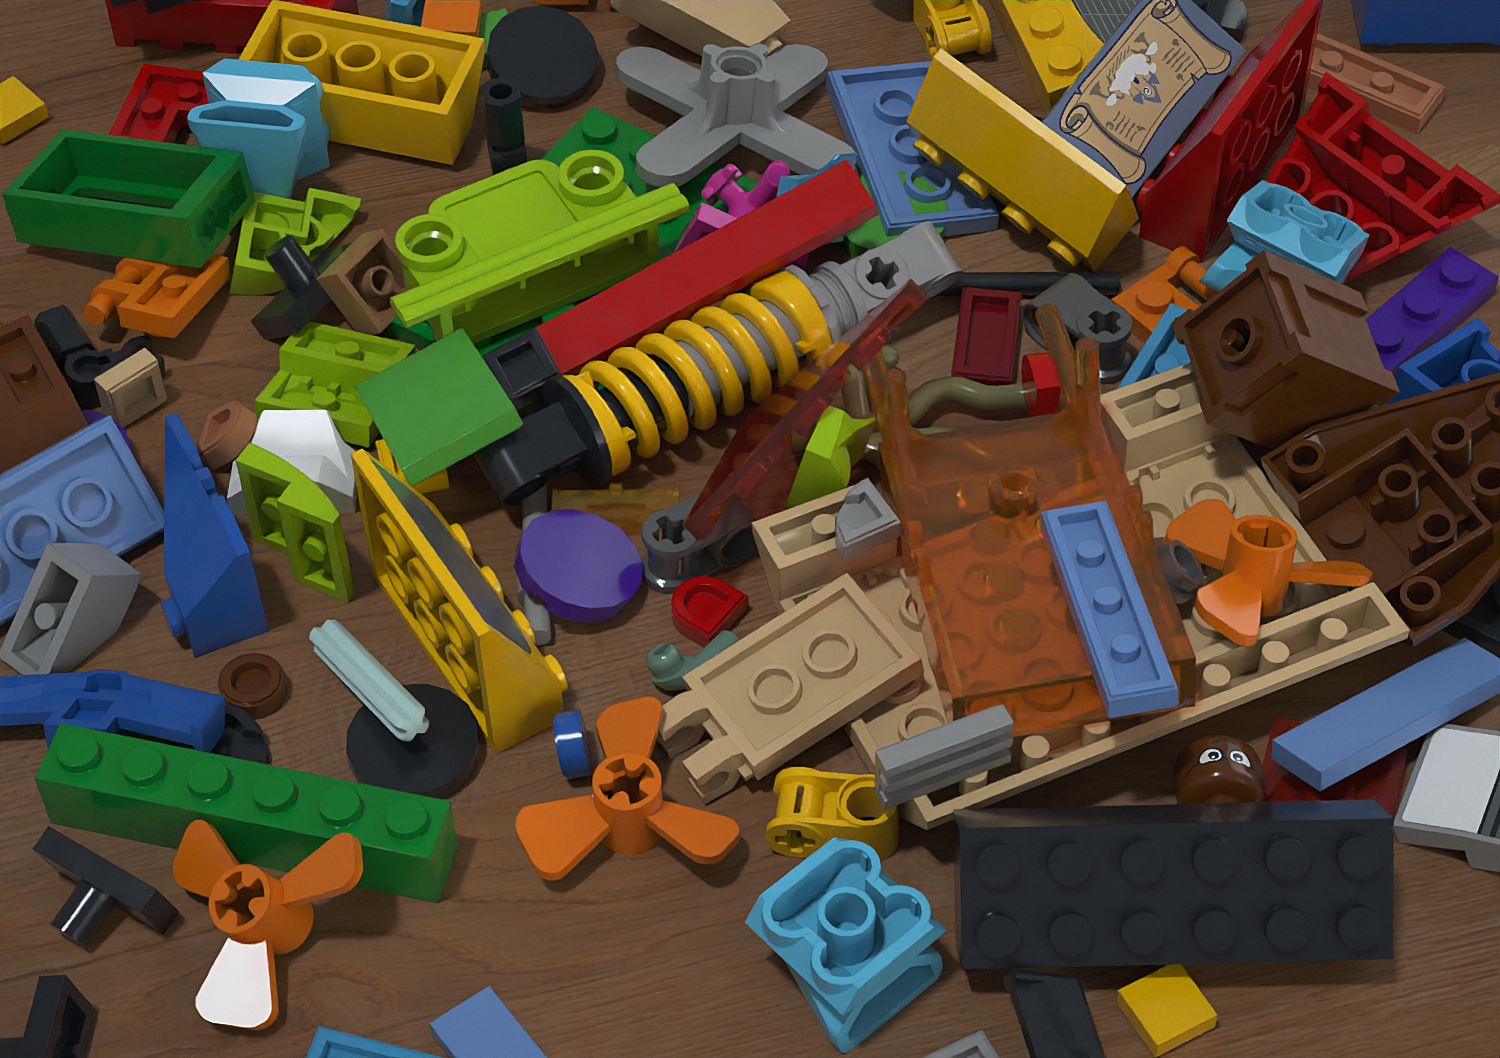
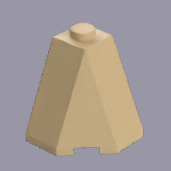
M611 0L610 2L617 12L702 56L703 47L707 44H714L721 48L733 46L749 48L759 43L768 47V57L777 49L783 47L779 40L791 21L773 0Z

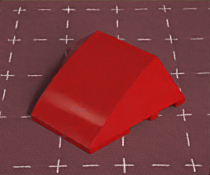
M1326 71L1318 84V94L1306 115H1301L1295 126L1296 134L1283 158L1277 159L1266 179L1268 183L1278 184L1297 192L1307 199L1311 205L1321 210L1346 217L1361 227L1365 233L1369 234L1361 256L1346 277L1343 285L1397 255L1500 204L1499 193L1458 164L1449 171L1371 116L1369 102Z

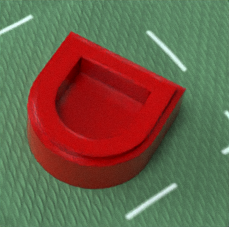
M1047 352L1024 355L1021 365L1022 386L1032 428L1054 427V423L1057 422L1061 390L1054 360Z
M698 576L682 582L675 589L671 598V614L674 627L680 634L703 648L722 630L730 631L749 610L748 595L720 579L709 576Z

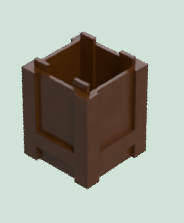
M1266 250L1261 251L1245 264L1246 271L1195 311L1188 309L1172 322L1178 343L1186 347L1204 401L1200 403L1206 424L1273 450L1315 424L1365 411L1375 404L1382 406L1400 393L1393 373L1384 368L1364 317L1368 310L1361 292Z

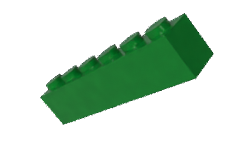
M60 723L35 776V781L51 824L178 850L189 824L195 820H204L216 828L238 862L284 872H290L335 835L349 833L360 840L362 849L363 873L355 885L356 887L438 903L458 849L451 801Z

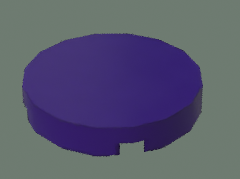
M568 509L549 511L530 522L522 533L516 547L514 569L521 587L532 598L534 593H536L539 598L547 602L546 610L562 618L586 623L607 621L619 615L623 607L628 604L630 605L642 583L643 562L634 542L618 526L599 515Z

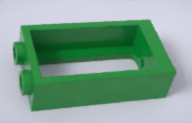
M62 129L2 193L5 208L10 217L17 242L201 268L256 201L243 152ZM84 197H96V198L119 200V201H126V202H133V203H141V204H148V205L171 207L172 209L158 208V207H151V206H144V205H136V204H129V203H121V202H114V201H107V200H99V199H92V198H84Z

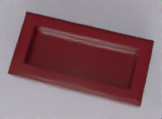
M962 287L951 377H964L990 386L1012 384L1022 292Z

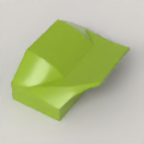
M826 404L803 455L784 510L847 488L851 468L862 458L876 423L874 417L854 419L845 411Z

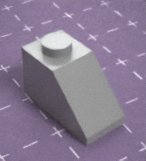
M47 543L2 644L0 659L22 675L69 673L118 631L143 574L99 543Z

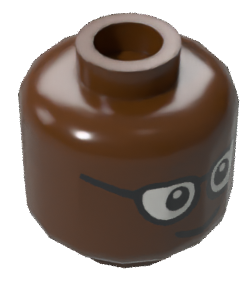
M1209 735L1191 742L1179 753L1174 764L1177 804L1265 802L1261 760L1253 747L1241 739L1225 735Z

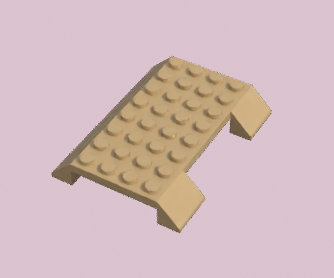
M1191 362L1097 396L1096 407L1116 470V476L902 556L896 557V538L843 562L835 544V521L838 511L845 501V495L853 486L752 522V533L779 615L840 576L848 573L922 659L924 674L843 725L870 774L875 775V752L883 747L995 705L1004 704L1013 719L1014 730L1009 732L1013 738L1012 747L1008 748L1011 753V761L1009 763L898 805V816L925 830L953 820V809H981L1407 639L1410 630L1374 582L1349 591L1346 586L1289 581L1283 609L1276 615L1260 618L1257 641L1252 647H1244L1234 643L1207 624L1196 611L1195 601L1198 589L1222 577L1223 571L1200 563L1204 581L1195 588L1194 597L1183 604L1175 603L1169 598L1163 599L1153 592L1144 576L1146 550L1157 542L1165 543L1166 530L1170 522L1196 503L1206 499L1223 501L1236 520L1247 515H1266L1288 523L1294 528L1298 536L1293 563L1327 561L1236 435L1206 424L1200 406L1204 398ZM1101 501L1107 502L1178 687V707L1108 718L1041 530L1042 511Z

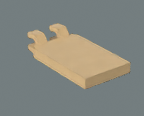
M845 573L682 676L687 692L680 693L662 706L663 718L656 742L668 758L671 759L696 745L706 730L713 740L682 763L684 769L691 777L688 779L690 786L702 802L707 804L733 789L740 775L745 781L753 776L757 780L763 778L924 674L922 659L849 574Z

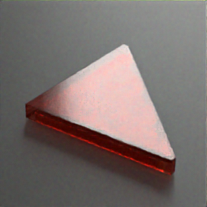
M912 279L907 281L743 419L682 524L698 541L701 538L703 540L707 538L714 530L717 521L733 494L739 500H742L774 465L772 463L773 460L792 440L793 436L789 432L794 429L799 435H802L832 403L833 396L851 376V372L847 367L852 364L858 371H861L892 338L890 331L925 302L926 293Z

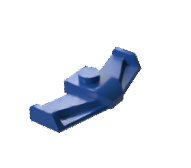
M96 669L88 672L0 676V726L43 724L48 748L60 723L123 735L126 730L192 745L194 750L208 753L212 751L224 732L226 699L222 695L131 675L128 671Z

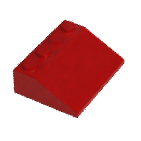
M1302 0L1246 56L1232 76L1228 74L1216 89L1213 103L1207 110L1201 108L1192 120L1188 137L1182 144H1173L1165 158L1160 175L1156 180L1149 178L1139 193L1136 210L1142 212L1139 231L1140 238L1171 251L1180 246H1185L1200 258L1201 263L1204 261L1228 227L1227 219L1241 196L1259 183L1296 130L1295 126L1304 110L1323 0Z

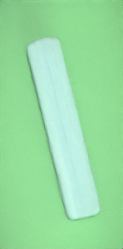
M326 620L322 627H313L309 639L314 643V652L398 739L411 741L417 733L426 732L429 720L424 716L425 708L340 622Z

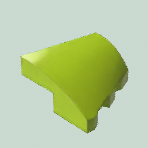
M308 188L306 201L302 202L253 191L256 201L242 217L229 294L253 296L283 290L286 286L264 258L265 251L283 237L293 235L311 261H313L358 215L361 198Z

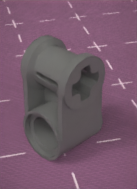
M1069 273L1022 307V322L1031 338L1038 345L1052 351L1076 369L1084 378L1094 383L1106 384L1114 383L1124 378L1131 365L1130 352L1126 347V341L1131 336L1133 326L1131 315L1125 308L1113 303L1094 289L1080 275Z
M726 484L709 486L691 498L666 509L655 511L642 524V541L645 548L648 549L642 558V577L644 582L656 591L673 593L682 582L698 576L710 577L725 569L744 564L758 553L752 533V522L757 520ZM660 528H662L661 541H659ZM681 560L680 574H678L679 561Z

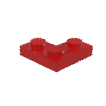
M143 63L108 135L174 143L181 127H189L187 116L190 110L196 106L209 104L203 72Z

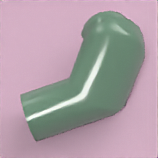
M722 630L697 655H681L676 645L659 644L651 649L646 658L647 667L651 671L650 678L657 686L666 691L686 690L682 676L735 644L740 639L732 632Z

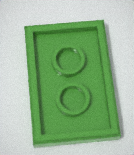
M463 328L454 331L354 386L410 486L417 485L523 425L516 408Z

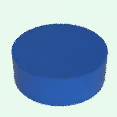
M581 710L557 713L556 717L553 718V729L563 776L567 777L568 780L592 776L591 753Z

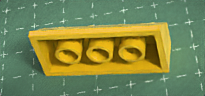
M272 0L238 60L305 66L311 74L321 81L324 88L320 110L322 118L328 123L331 130L329 141L453 165L472 127L486 46L484 38Z
M942 48L939 49L931 61L906 121L917 139L913 147L934 165L940 167L944 161H947L959 170L961 174L957 177V180L979 199L985 200L990 194L1004 204L1006 207L1002 214L1021 231L1030 234L1036 228L1052 240L1047 248L1066 265L1075 269L1079 262H1081L1091 271L1096 272L1139 219L1127 185Z

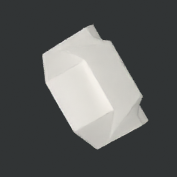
M263 411L249 442L270 451L303 472L327 495L339 513H356L358 492L351 454L356 451L343 441L329 411ZM241 452L233 459L227 495L228 505L233 515L248 514L235 461Z

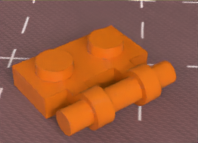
M211 254L201 268L124 257L116 266V275L112 279L102 280L89 294L90 302L83 308L82 314L85 320L94 326L101 325L107 318H115L119 315L120 327L147 332L155 337L175 339L230 279L229 258Z

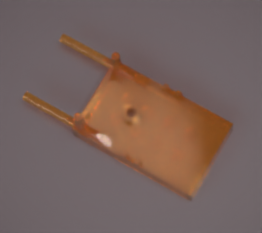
M1052 303L1041 305L1036 310L1035 317L1048 353L1054 360L1061 388L1068 405L1055 414L925 435L910 426L905 372L897 368L887 370L878 337L869 332L860 334L855 339L854 346L882 438V442H878L881 491L884 500L901 522L900 537L897 538V547L947 723L995 705L1004 704L1014 721V730L1009 733L1012 737L1194 707L1196 656L1154 549L1153 518L1150 510L1143 511L1142 489L1140 484L1130 485L1101 410L1098 341L1090 337L1081 338L1076 342V351H1074L1058 307ZM1101 501L1107 502L1178 687V707L1108 718L1041 530L1042 511Z

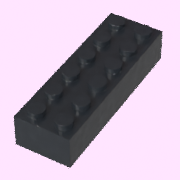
M1376 800L953 809L955 947L961 969L1393 959L1394 818Z

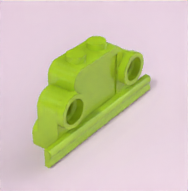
M601 150L576 152L567 157L560 167L547 160H532L437 198L430 205L429 214L411 218L398 229L395 244L397 256L402 263L404 283L407 291L390 297V304L406 328L427 320L432 327L435 341L463 328L472 343H477L614 286L660 261L658 224L689 212V203L686 197L680 194L678 187L674 183L636 197L624 181L622 163L614 155Z

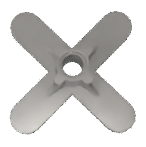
M757 43L749 48L738 46L721 48L714 44H707L703 47L700 71L651 47L640 46L622 51L616 59L615 75L618 81L630 90L640 93L672 109L675 113L684 116L638 150L635 169L637 175L656 189L670 183H674L678 187L690 181L738 144L763 155L770 161H783L790 170L800 175L815 173L825 166L836 154L855 153L853 148L845 142L783 112L824 81L828 67V59L825 54L808 45L793 44L781 47L767 57L768 47L764 44ZM855 159V161H854V163H853V165H852V168H853L854 171H855L856 159Z

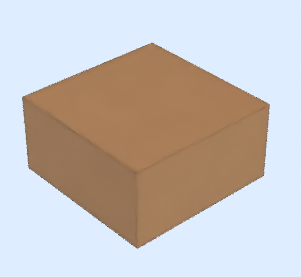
M383 228L362 233L316 279L354 330L369 335L381 333L397 316V313L390 304L389 298L407 291L404 283L402 263L397 256L396 245Z

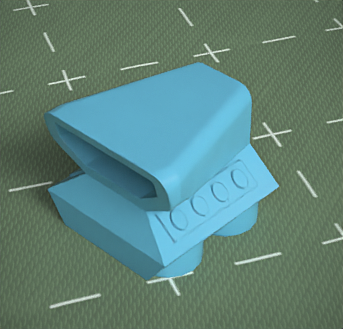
M224 58L202 73L209 104L196 106L190 110L187 116L189 128L200 147L243 152L254 192L291 199L297 180L330 167L327 144L331 130L328 123L322 118L320 110L324 88L321 81L311 74L305 66Z
M1262 180L1241 196L1227 219L1235 242L1215 261L1199 282L1219 292L1247 270L1245 266L1247 262L1261 251L1266 250L1343 284L1361 256L1369 234L1365 233L1361 227L1346 217L1311 205L1307 199L1297 192Z
M833 837L759 895L745 921L785 961L828 1039L842 1053H848L932 985L939 978L943 969L941 955L930 944L943 935L947 929L931 915L929 901L923 893L915 888L898 885L881 870L880 859L875 850L864 842Z

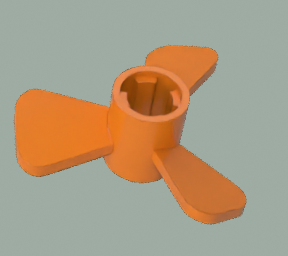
M1206 499L1196 503L1171 521L1166 530L1165 544L1174 539L1179 540L1189 547L1199 563L1223 571L1222 577L1198 589L1195 608L1199 616L1207 624L1234 643L1244 647H1252L1256 644L1260 618L1276 615L1283 609L1289 581L1361 587L1371 583L1373 572L1364 565L1355 562L1317 561L1293 563L1298 536L1292 526L1280 519L1266 515H1247L1236 520L1226 504L1218 499Z
M646 696L617 703L606 708L597 719L596 729L605 760L598 765L593 774L592 795L528 805L523 807L517 814L515 820L517 839L533 870L541 878L549 881L562 879L600 842L613 852L623 855H636L650 850L663 837L691 860L700 864L720 862L738 844L740 830L738 824L733 819L663 800L661 774L656 764L650 759L663 718L662 704L657 698Z
M195 820L189 824L173 861L174 879L181 888L208 898L209 914L213 923L220 930L230 934L196 997V1008L204 1019L217 1025L247 1030H262L274 1023L279 1014L274 954L289 953L305 941L311 931L314 920L312 902L347 893L358 883L363 873L362 849L358 838L349 833L335 835L279 879L250 864L240 865L213 825L204 820Z

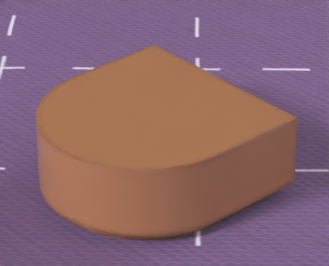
M231 401L208 414L197 445V451L203 468L208 467L211 473L233 460L245 448L257 426L258 417L256 413L239 401Z

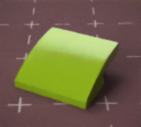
M309 321L297 334L291 335L279 349L280 370L255 399V413L258 420L261 413L265 410H327L344 442L370 447L380 431L354 386L414 354L416 345Z
M249 442L235 461L254 541L288 554L294 581L349 603L355 595L339 512L319 486L303 472L279 456Z

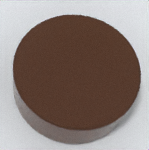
M249 653L232 659L224 666L218 678L220 695L226 699L227 703L244 709L254 720L265 718L276 712L284 703L287 695V686L281 665L274 658L265 654Z

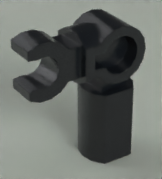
M496 78L481 85L486 140L492 176L528 162L518 81L511 78Z
M65 305L40 312L34 321L35 328L61 374L66 377V382L78 406L81 408L92 409L101 407L94 381L96 377L143 348H146L152 354L151 339L148 335L131 338L124 343L121 350L115 352L111 348L100 352L95 350L78 321ZM162 355L155 356L158 360L163 379L166 376L164 358Z

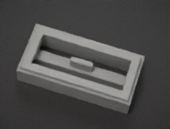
M1004 704L995 705L878 749L875 752L874 792L884 810L1009 763L1011 761V753L1008 748L1012 747L1013 741L1009 732L1014 730L1013 719Z

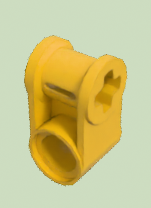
M913 0V20L925 41L931 61L940 48L951 56L975 50L980 55L991 51L992 33L989 19L984 8L977 0Z
M790 767L776 775L773 791L778 798L775 818L767 824L765 840L767 845L774 851L794 858H808L833 837L856 840L872 847L878 854L880 861H882L896 850L900 841L898 805L884 810L874 792L875 775L873 774L856 775L823 772L807 767ZM799 787L804 788L803 795L799 794ZM863 817L877 818L870 821L859 820ZM797 831H801L802 837H796Z

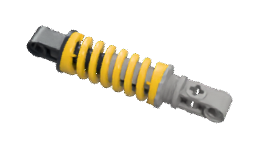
M931 221L917 224L895 239L868 250L864 254L841 265L833 261H827L815 267L809 276L795 265L783 266L774 271L772 275L754 283L749 287L746 294L733 293L723 299L719 307H704L693 315L691 321L677 320L666 327L663 334L650 333L645 335L637 342L635 348L621 347L610 354L607 362L591 361L581 369L577 376L555 375L547 379L542 387L544 409L522 419L523 425L520 428L472 455L502 506L512 505L524 500L545 485L573 471H576L589 485L600 487L608 483L611 477L625 471L631 464L629 445L639 456L651 458L660 450L659 434L667 442L679 444L688 436V422L694 428L705 431L715 424L716 409L723 415L733 417L744 408V396L755 403L766 401L771 395L772 383L778 388L788 390L797 384L799 376L804 373L816 376L826 370L828 372L835 370L842 361V343L852 344L865 338L869 332L870 324L880 321L886 316L917 301H924L941 293L954 284L962 276L963 271ZM627 369L633 372L626 376ZM599 383L605 386L598 390Z

